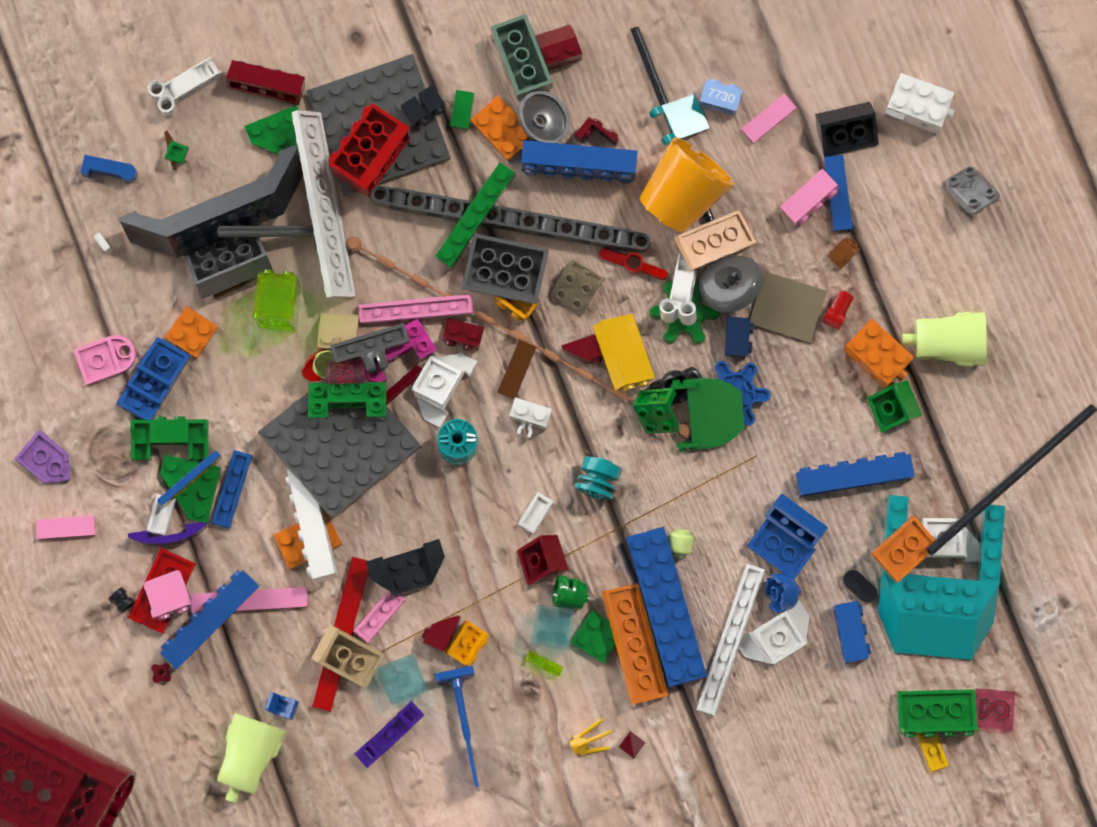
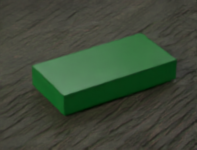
M456 90L450 128L469 130L474 92Z

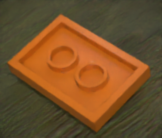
M499 95L470 119V122L507 162L523 150V140L533 141L523 131L518 116Z
M323 510L333 550L341 546L342 543L328 514ZM300 524L290 526L273 535L290 570L308 562L303 556L304 542L300 541L298 531L301 530Z
M913 515L880 544L871 555L894 582L898 583L929 555L926 548L935 541V538Z

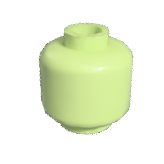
M676 528L675 531L669 534L668 542L671 552H673L672 556L684 558V555L692 552L694 537L690 534L689 530Z

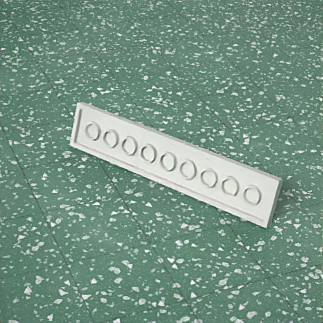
M297 110L292 112L293 125L326 298L356 297L334 178L328 165L329 152L322 115L320 112Z

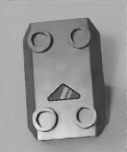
M968 166L945 180L946 190L957 201V207L962 214L966 212L971 215L978 214L987 206L999 201L1000 193L974 167Z

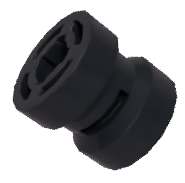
M123 587L117 589L108 598L111 604L117 606L120 614L127 611L135 603L132 597H128L127 591Z

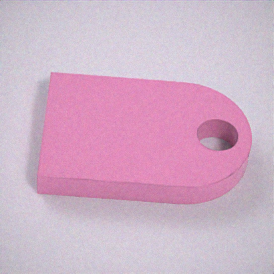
M112 335L73 349L87 386L128 371L136 359V351L133 344L127 338L120 335ZM127 346L130 348L128 356L120 354L122 347Z

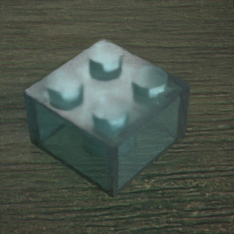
M537 604L531 644L570 650L575 610Z
M414 654L377 668L391 705L428 692Z

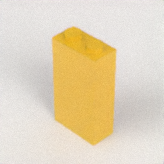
M633 314L605 319L595 324L593 329L615 391L623 389L625 392L634 389V386H638V388L648 386L649 381L653 380L655 376Z

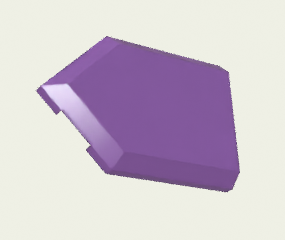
M40 430L36 432L15 457L19 464L43 483L71 481L69 454Z

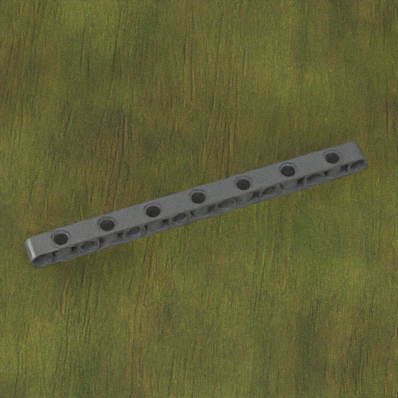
M376 186L371 191L372 201L377 206L458 222L472 203V201L386 186ZM379 192L385 194V197L381 200L375 198V195ZM415 199H420L422 201V204L420 206H414L412 205V202ZM494 205L490 211L497 214V217L494 220L486 217L481 223V226L620 251L644 253L650 246L649 236L642 232ZM451 206H458L460 208L457 213L449 211ZM532 219L534 225L528 227L524 224V221ZM563 226H570L572 230L570 233H563L561 228ZM605 232L609 235V238L602 240L599 238V234ZM643 239L647 244L640 247L636 244V241Z

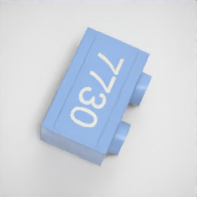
M715 79L706 80L699 105L735 116L743 90L739 89L736 85H723Z

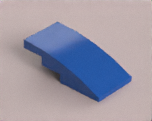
M157 337L137 366V370L128 382L126 390L117 401V406L141 420H153L183 371L190 355Z

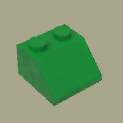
M908 380L894 383L867 397L881 433L922 416Z

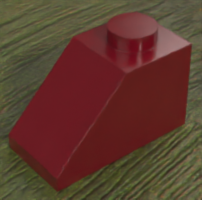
M596 334L561 345L563 353L586 364L591 362L594 365L602 362V358H604Z
M456 615L431 624L430 628L426 627L421 637L424 639L423 643L445 653L461 617Z

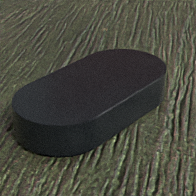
M850 570L844 574V586L859 600L869 603L876 598V587L856 570Z

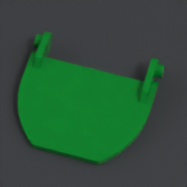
M716 378L683 380L681 383L680 380L672 381L671 388H687L692 441L676 443V448H679L680 452L686 451V448L695 450L721 446L734 439L744 429L742 392L734 385Z

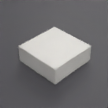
M100 233L94 236V239L105 254L108 255L113 251Z

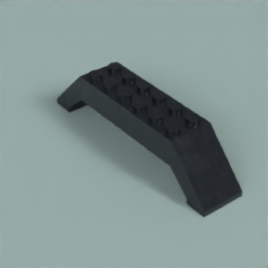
M294 145L279 151V157L266 177L159 220L140 215L137 211L118 217L130 243L175 258L186 256L191 252L228 238L218 237L217 228L219 226H258L283 215L303 177L298 149Z

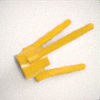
M602 718L581 733L573 736V740H570L575 755L580 754L583 756L610 749L609 746L587 748H589V743L612 734V730L587 740L583 737L602 723Z

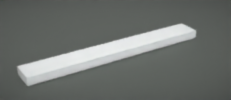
M746 564L698 702L697 711L714 717L717 713L764 577L765 569Z

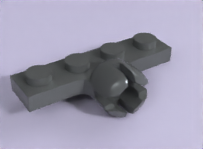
M402 323L330 345L336 365L362 358L366 371L368 373H377L375 362L378 363L380 372L388 367L385 351L410 343L405 325Z

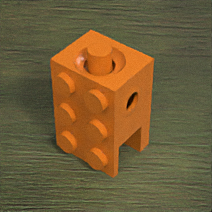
M873 318L843 349L883 389L887 388L895 378L901 382L908 375L904 369L914 359Z

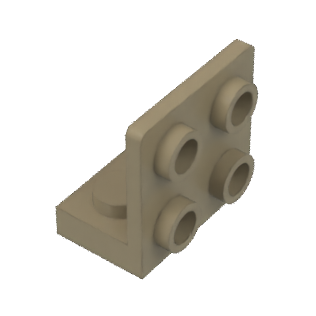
M573 259L564 269L550 296L576 313L583 315L605 278Z

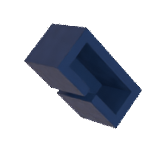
M727 317L724 356L748 357V353H752V342H749V335L753 334L754 323H750L751 318Z

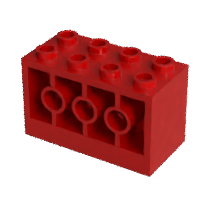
M374 103L363 109L361 119L353 123L349 136L341 140L339 150L336 153L333 152L328 159L330 172L367 198L370 197L372 189L379 184L411 139L410 127Z

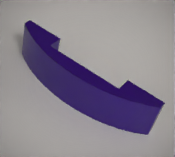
M205 522L186 524L185 533L150 538V533L146 530L128 533V537L131 540L147 545H172L197 536L207 528V524Z
M410 701L388 724L354 753L355 756L366 768L370 767L424 716L423 712L413 701Z

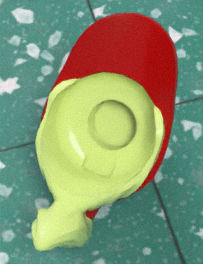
M324 349L308 357L301 373L306 380L317 382L326 379L336 371V368H340L342 363L336 365L332 351Z

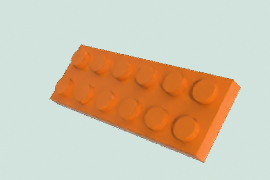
M639 583L602 591L631 705L668 696Z

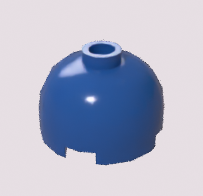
M773 574L771 578L766 579L765 594L766 596L769 595L772 603L768 604L773 612L780 613L791 610L796 606L801 589L791 576Z

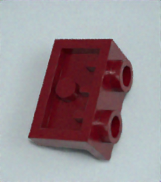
M447 318L441 339L447 346L455 347L460 345L463 346L464 350L474 352V349L479 350L485 328Z

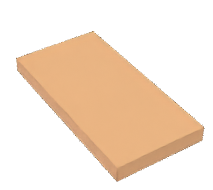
M740 210L674 237L691 271L757 243Z

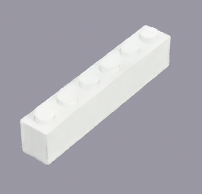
M288 469V476L285 478L288 488L291 487L292 494H290L291 503L293 506L295 505L297 511L294 513L295 521L297 524H300L301 528L298 531L299 538L305 545V549H302L304 559L308 560L309 567H307L308 576L315 583L337 578L338 573L322 507Z

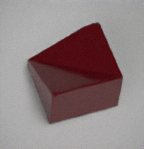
M630 731L618 748L632 758H635L646 742Z

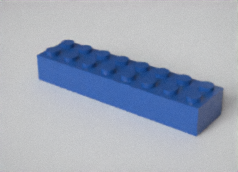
M660 527L628 536L626 538L668 688L706 678L707 674L665 528Z

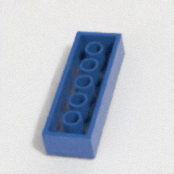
M523 140L521 167L522 172H525L527 175L544 173V176L555 177L556 174L563 175L564 178L569 179L578 176L582 177L583 180L600 178L603 182L619 180L620 183L629 184L631 181L635 182L638 151Z

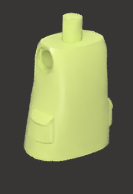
M963 312L945 318L918 319L915 321V334H902V345H915L916 359L955 362L960 367L985 366L987 354L985 313Z
M234 713L226 735L225 759L217 781L230 786L225 798L226 800L236 803L241 790L255 794L266 767L272 758L278 755L286 731Z

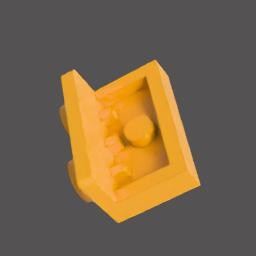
M497 296L494 297L497 301L495 304L504 311L506 308L512 312L511 316L518 321L522 319L526 322L539 304L538 301L537 305Z
M465 619L445 650V653L468 667L476 661L478 652L487 644L489 634Z

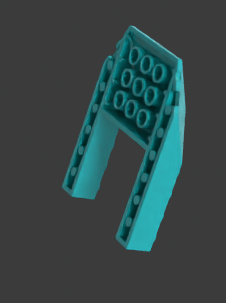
M889 495L887 497L883 542L907 521L909 497ZM990 505L982 512L977 581L907 574L898 583H895L881 566L878 614L894 653L972 660L994 624L1000 584L1005 506Z

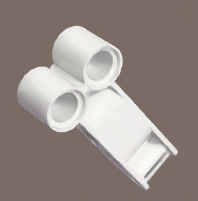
M213 57L205 59L165 84L159 80L149 83L148 92L151 98L158 102V108L163 116H173L176 113L175 104L223 75L222 71H219L213 62ZM155 88L162 89L159 94H153V90ZM166 103L172 104L168 110L162 109Z
M681 253L678 255L670 299H665L660 303L661 319L666 323H672L679 318L682 324L692 325L697 319L696 306L691 302L697 269L691 271Z

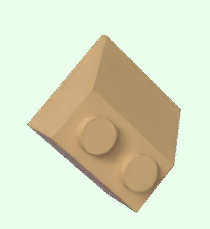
M321 313L318 329V350L326 349L332 351L330 345L358 337L359 315Z

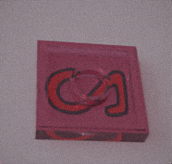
M334 359L327 360L326 384L365 383L366 368L363 359H353L337 365Z
M976 688L977 727L1013 731L1015 691Z

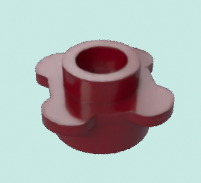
M170 664L152 665L153 682H169L171 680Z

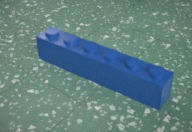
M905 452L894 453V457L888 458L886 455H879L875 457V460L869 461L867 458L857 459L856 463L851 464L848 461L838 462L837 466L830 467V464L819 465L818 469L811 470V467L800 468V472L795 474L799 497L909 480L915 477L911 454L906 455Z
M237 570L230 577L232 581L227 586L223 584L216 591L218 595L213 600L209 598L202 605L204 609L200 613L196 611L188 619L190 623L186 627L182 625L175 632L177 636L172 641L168 639L161 646L163 650L160 654L176 670L260 587L245 570L241 572Z

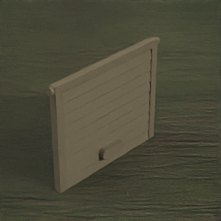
M765 271L764 284L757 296L750 323H754L756 327L812 344V337L827 291Z

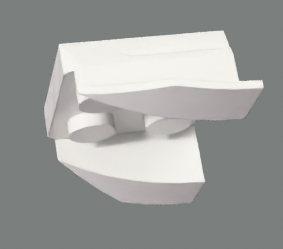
M462 353L445 357H429L412 387L424 420L441 428L449 414L444 409L462 376L464 374L467 376L471 375L477 364L476 360Z
M923 518L921 523L936 540L960 518ZM964 527L933 556L929 554L926 558H962V562H979L980 544L968 529Z
M798 600L796 606L791 610L780 613L754 631L744 634L739 646L741 653L749 659L776 664L807 644L806 636L809 614L800 600Z

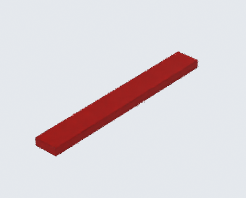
M352 557L334 627L351 636L369 573L366 565L368 560ZM323 666L312 707L332 711L341 675Z

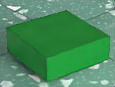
M170 141L164 159L183 166L189 147Z

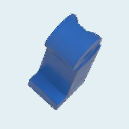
M84 155L80 172L83 177L91 178V173L122 178L127 183L134 182L138 177L135 167L131 164Z

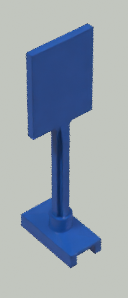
M473 666L435 673L437 684L450 682L451 688L454 690L462 734L467 745L475 789L478 792L480 787L461 689L463 688L462 679L475 677Z

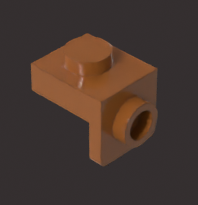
M846 237L827 257L842 269L860 249L853 239Z

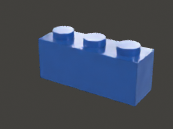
M782 493L764 516L811 551L828 529L825 524Z
M858 601L834 605L833 611L844 664L867 660L869 658L868 655L871 654L870 644L865 641L867 629L866 625L862 624L861 616H863L862 605H858Z

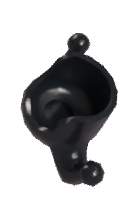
M689 367L683 371L671 370L662 379L652 382L649 385V390L671 388L670 385L673 384V380H680L681 383L683 380L705 377H702L694 367ZM687 388L674 389L676 396L672 404L688 400Z

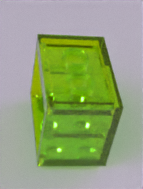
M273 270L258 272L253 318L259 328L297 331L302 286L297 275H294L293 272L284 271L282 274H275Z

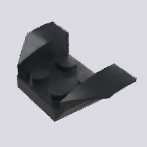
M440 539L424 543L421 548L385 559L379 557L366 561L371 580L390 591L396 597L431 586L445 555Z

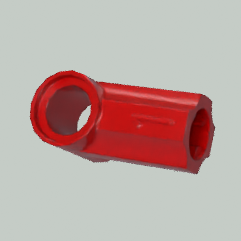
M839 290L822 323L839 331L854 296L846 291Z

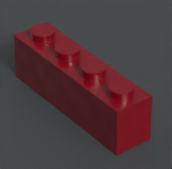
M232 60L226 76V89L300 105L305 89V77L299 74L283 72L279 69L274 70L261 65Z

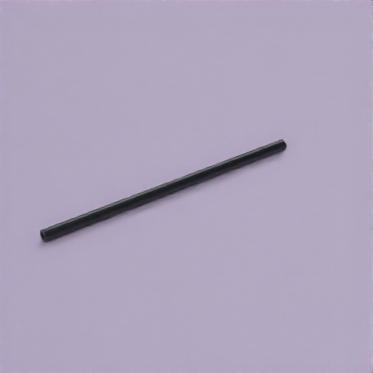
M639 26L634 27L630 31L659 105L668 104V99ZM710 208L703 215L706 223L715 220Z
M1092 404L1086 407L926 548L928 554L933 556L1097 412L1096 407Z

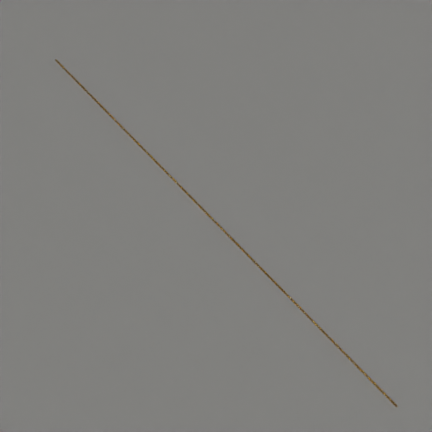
M747 460V461H745V462H743V463H741V464H739V465H737V466H735V467H733V468H731V469L725 471L724 473H722V474H720V475H718V476H716V477H714V478H712V479H710V480H708V481H706V482L700 484L699 486H697V487H695V488H693V489H691V490L685 492L684 494H686V493H688V492H690V491H692V490H694V489H696V488L702 486L703 484H705V483H707V482H709V481H711V480H713V479H715V478H717V477H719V476L725 474L726 472H728V471H730V470H732V469H734V468H736V467H738V466H740V465H742V464L748 462L749 460ZM682 495L677 496L676 498H674V499H672V500H670V501H668V502H666V503L660 505L659 507H661V506H663V505H665V504H667V503H669V502H671V501L677 499L678 497H680V496H682ZM651 510V511H649V512H647V513H645V514H643V515L637 517L636 519H634V520H632V521H630V522H628V523H626V524H624V525H622V526H620V527H618V528L612 530L611 532H609V533H607V534H605V535H603V536H601V537H599V538H597V539H595V540L589 542L588 544H586V545H584V546H582V547H580V548L574 550L573 552H575V551H577V550H579V549H581V548H583V547L589 545L590 543H592V542H594V541H596V540H598V539H600V538H602V537H604V536H606V535L612 533L613 531H615V530H617V529H619V528H621V527H623V526H625V525H627V524H629V523H631V522L637 520L638 518H640V517H642V516H644V515H646V514L652 512L653 510ZM517 580V581H515V582H513V583H511V584H509V585L503 587L502 589H504V588H506V587H508V586H510V585H512V584L518 582L519 580ZM494 592V593H492V594H490V595H488V596H486V597H484V598L478 600L477 602H475V603H473V604H471V605H474V604L478 603L479 601H481V600H483V599H485V598H487V597H489V596L495 594L496 592ZM469 605V606H467V607H465V608H463V609H461V610L455 612L454 614H452V615H450V616H448V617H451V616L457 614L458 612H460V611H462V610H464V609L470 607L471 605ZM423 629V630H421V631H419V632H417V633H415V634L409 636L408 638H406V639H404V640H402V641H400V642H398V643H396V644H394V645H392V646L386 648L385 650L381 651V653L384 652V651H386V650H388L389 648H391V647H393V646H395V645H397V644H399V643H401V642H403V641H405V640L411 638L412 636H414V635H416V634H418V633L424 631L425 629Z

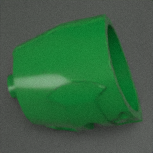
M558 574L553 590L552 606L562 609H582L584 604L589 602L590 598L587 595V584L578 579H569L567 576Z

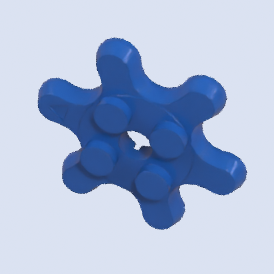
M719 361L715 365V372L720 380L734 385L742 392L744 425L751 426L755 422V416L751 411L752 405L755 402H767L771 397V393L766 388L754 386L753 377L758 371L754 363H747L741 372L734 373L725 361Z

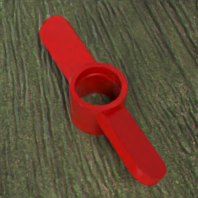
M606 247L602 248L599 252V256L602 259L623 266L630 274L640 272L659 280L667 279L668 272L666 270L643 262L642 256L638 253L625 255ZM637 258L641 265L637 269H630L627 266V260Z

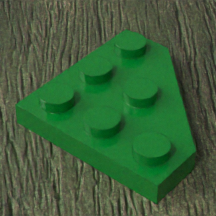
M297 105L245 125L244 127L251 144L278 156L279 151L296 145L298 149L292 112L299 110Z
M165 455L160 474L168 487L171 488L200 462ZM213 466L176 497L189 520L208 524L221 467Z

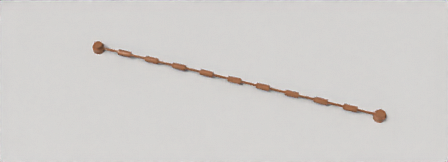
M351 236L347 239L346 246L350 252L355 253L361 249L377 258V262L391 270L394 268L409 276L411 281L421 287H428L444 297L453 296L448 292L444 294L430 286L428 281L416 274L411 275L395 266L396 263L382 255L379 257L363 248L358 237ZM474 310V314L477 315L476 318L490 326L494 324L510 333L509 336L517 341L520 339L537 346L529 342L528 338L515 330L510 331L494 322V318L481 311L476 312ZM537 346V349L543 352L542 355L556 363L558 361L575 370V374L590 382L593 380L609 389V393L624 401L626 399L634 403V400L627 397L625 392L621 390L615 391L614 386H607L593 378V374L580 367L577 369L561 360V356L547 348L544 350ZM682 423L679 425L680 431L677 432V435L681 439H688L691 436L690 425Z

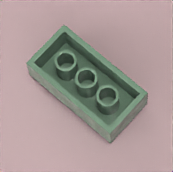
M527 14L491 26V34L517 101L522 100L533 91L552 89L553 82Z

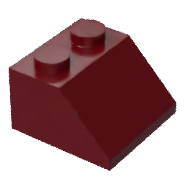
M570 24L535 36L548 71L582 60V51Z
M558 534L540 535L517 550L528 586L554 579L558 574L562 575L569 571Z

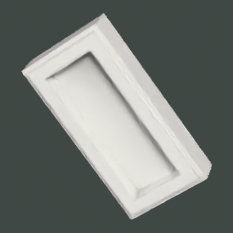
M537 492L517 525L534 535L554 501Z
M157 494L147 531L165 536L176 499L163 508L157 502V499L162 495Z

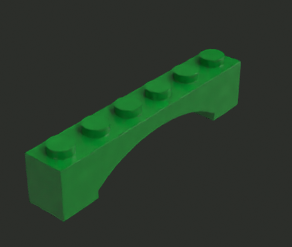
M498 163L435 255L437 260L450 269L454 268L474 233L515 179L516 173L502 163Z

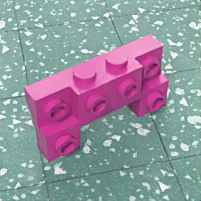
M416 319L405 326L410 343L387 349L385 355L388 364L414 349L420 361H422L427 355L437 352V349L419 320ZM362 358L353 359L366 382L388 381L383 371L380 372L377 362H375L377 373H368Z

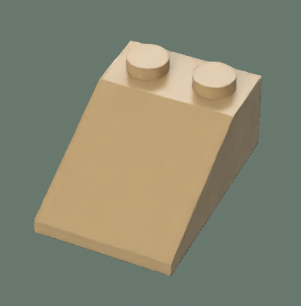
M330 624L311 659L366 689L385 654Z

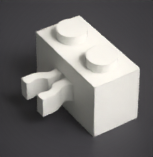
M515 398L509 418L522 423L517 430V435H521V431L525 429L527 424V430L529 431L527 438L531 439L532 426L543 430L547 429L552 409Z

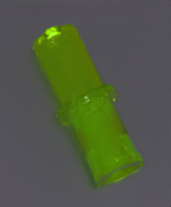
M531 650L526 656L525 662L540 668V671L545 670L557 677L562 674L563 666L548 660L547 656L545 658Z

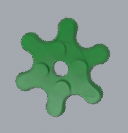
M668 281L663 286L668 299H670L673 281ZM699 282L694 284L691 300L696 306V322L692 325H684L677 318L674 322L667 323V330L663 335L666 343L673 344L680 334L687 333L691 336L694 343L702 344L706 339V335L701 328L702 323L705 320H716L720 316V312L702 303ZM654 305L649 309V315L652 319H661L660 306Z

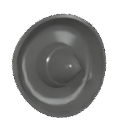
M727 256L708 265L700 276L699 291L701 298L708 307L718 312L728 313L741 310L748 306L760 293L764 284V272L757 262L744 256Z

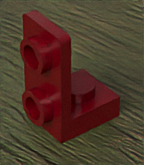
M588 117L575 134V139L581 143L584 139H589L593 133L592 129H594L615 146L619 143L618 135L613 130H606L602 127L603 124L596 118Z

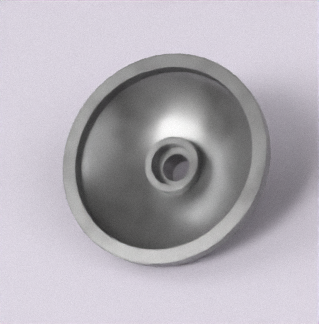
M533 91L527 94L519 104V123L526 135L533 141L558 143L568 133L570 124L568 112L564 104L555 95L546 91Z

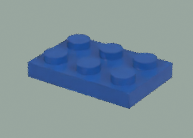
M769 519L765 520L746 546L781 573L789 575L793 579L796 578L816 551L815 548L811 551Z

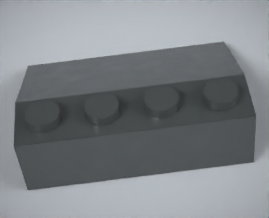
M474 233L462 289L537 305L549 249Z
M228 237L184 256L202 299L273 270L259 237Z

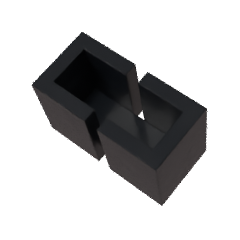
M433 85L418 93V99L427 112L424 111L415 96L400 105L401 111L413 128L424 126L428 122L429 117H437L444 112L445 103Z

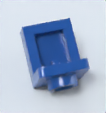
M271 692L266 700L265 711L293 720L299 701Z

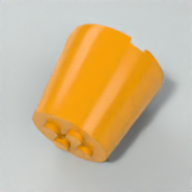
M674 137L639 199L645 206V209L657 217L661 224L684 233L734 186V182L730 181L731 177L709 156L701 150L697 153L691 149L692 144L681 138Z

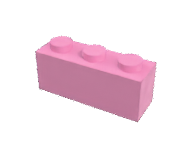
M821 169L784 202L780 209L796 227L799 224L803 225L809 220V215L812 212H818L824 206L823 203L827 199L831 200L837 195L838 185Z

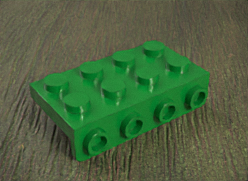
M975 689L896 692L899 735H904V738H915L916 734H923L925 738L935 737V734H943V737H954L955 733H962L964 737L974 736V733L979 731V727H977Z

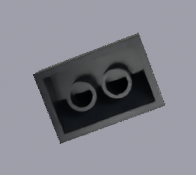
M870 102L815 114L817 132L824 157L879 145L876 112Z

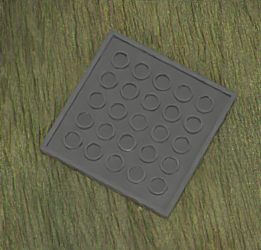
M413 54L307 90L313 111L320 112L322 115L329 156L339 150L341 140L349 136L351 126L355 121L358 122L361 119L363 109L366 106L369 107L371 103H374L410 127L411 139L379 184L451 159L436 117H429L428 122L424 126L413 128L401 111L400 105L415 96L424 111L427 112L418 99V93L426 88ZM338 178L344 196L358 192Z
M348 362L340 368L352 367V365ZM350 369L345 370L347 372L354 374L358 378H362L357 371L353 372ZM334 371L320 383H328V380H332L336 376H341L342 379H350V376ZM309 392L258 431L261 438L331 519L421 448V444L387 405L386 419H383V417H370V419H367V408H328V420H325V418H311L309 420Z

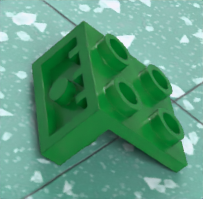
M674 388L639 391L632 406L646 434L680 431L679 424L670 407L676 396Z

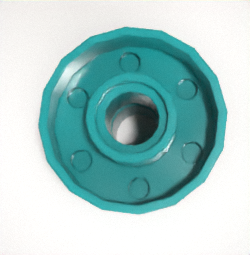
M452 419L444 423L439 429L437 436L438 452L441 458L448 464L455 466L470 462L476 455L478 448L477 432L474 426L462 419Z
M584 456L581 470L588 473V475H578L577 479L583 483H576L574 488L591 498L612 500L614 495L608 491H615L616 487L610 484L609 481H619L622 468L600 457Z

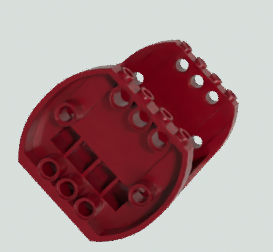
M0 698V827H112L133 790L136 772ZM9 770L14 771L16 775L12 782H8L5 779V774ZM26 780H31L33 788L27 792L23 789V783ZM45 789L51 793L48 801H43L40 798V793Z

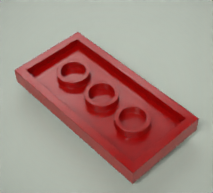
M160 548L145 582L174 571H180L185 586H187L196 563ZM143 584L128 619L164 634L174 613L170 614V617L165 620L159 621V619H154Z

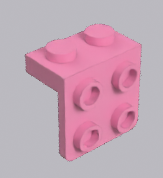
M174 571L144 583V588L152 608L150 611L154 619H159V621L165 620L170 617V614L175 612L177 614L184 613L192 606L180 571Z

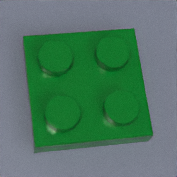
M591 610L571 643L604 664L615 646L610 622Z

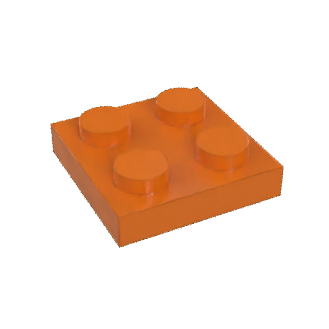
M186 306L165 338L198 359L219 327Z

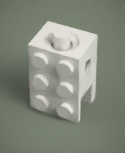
M901 73L885 115L938 134L944 120L951 121L954 110L950 109L949 106L954 92Z

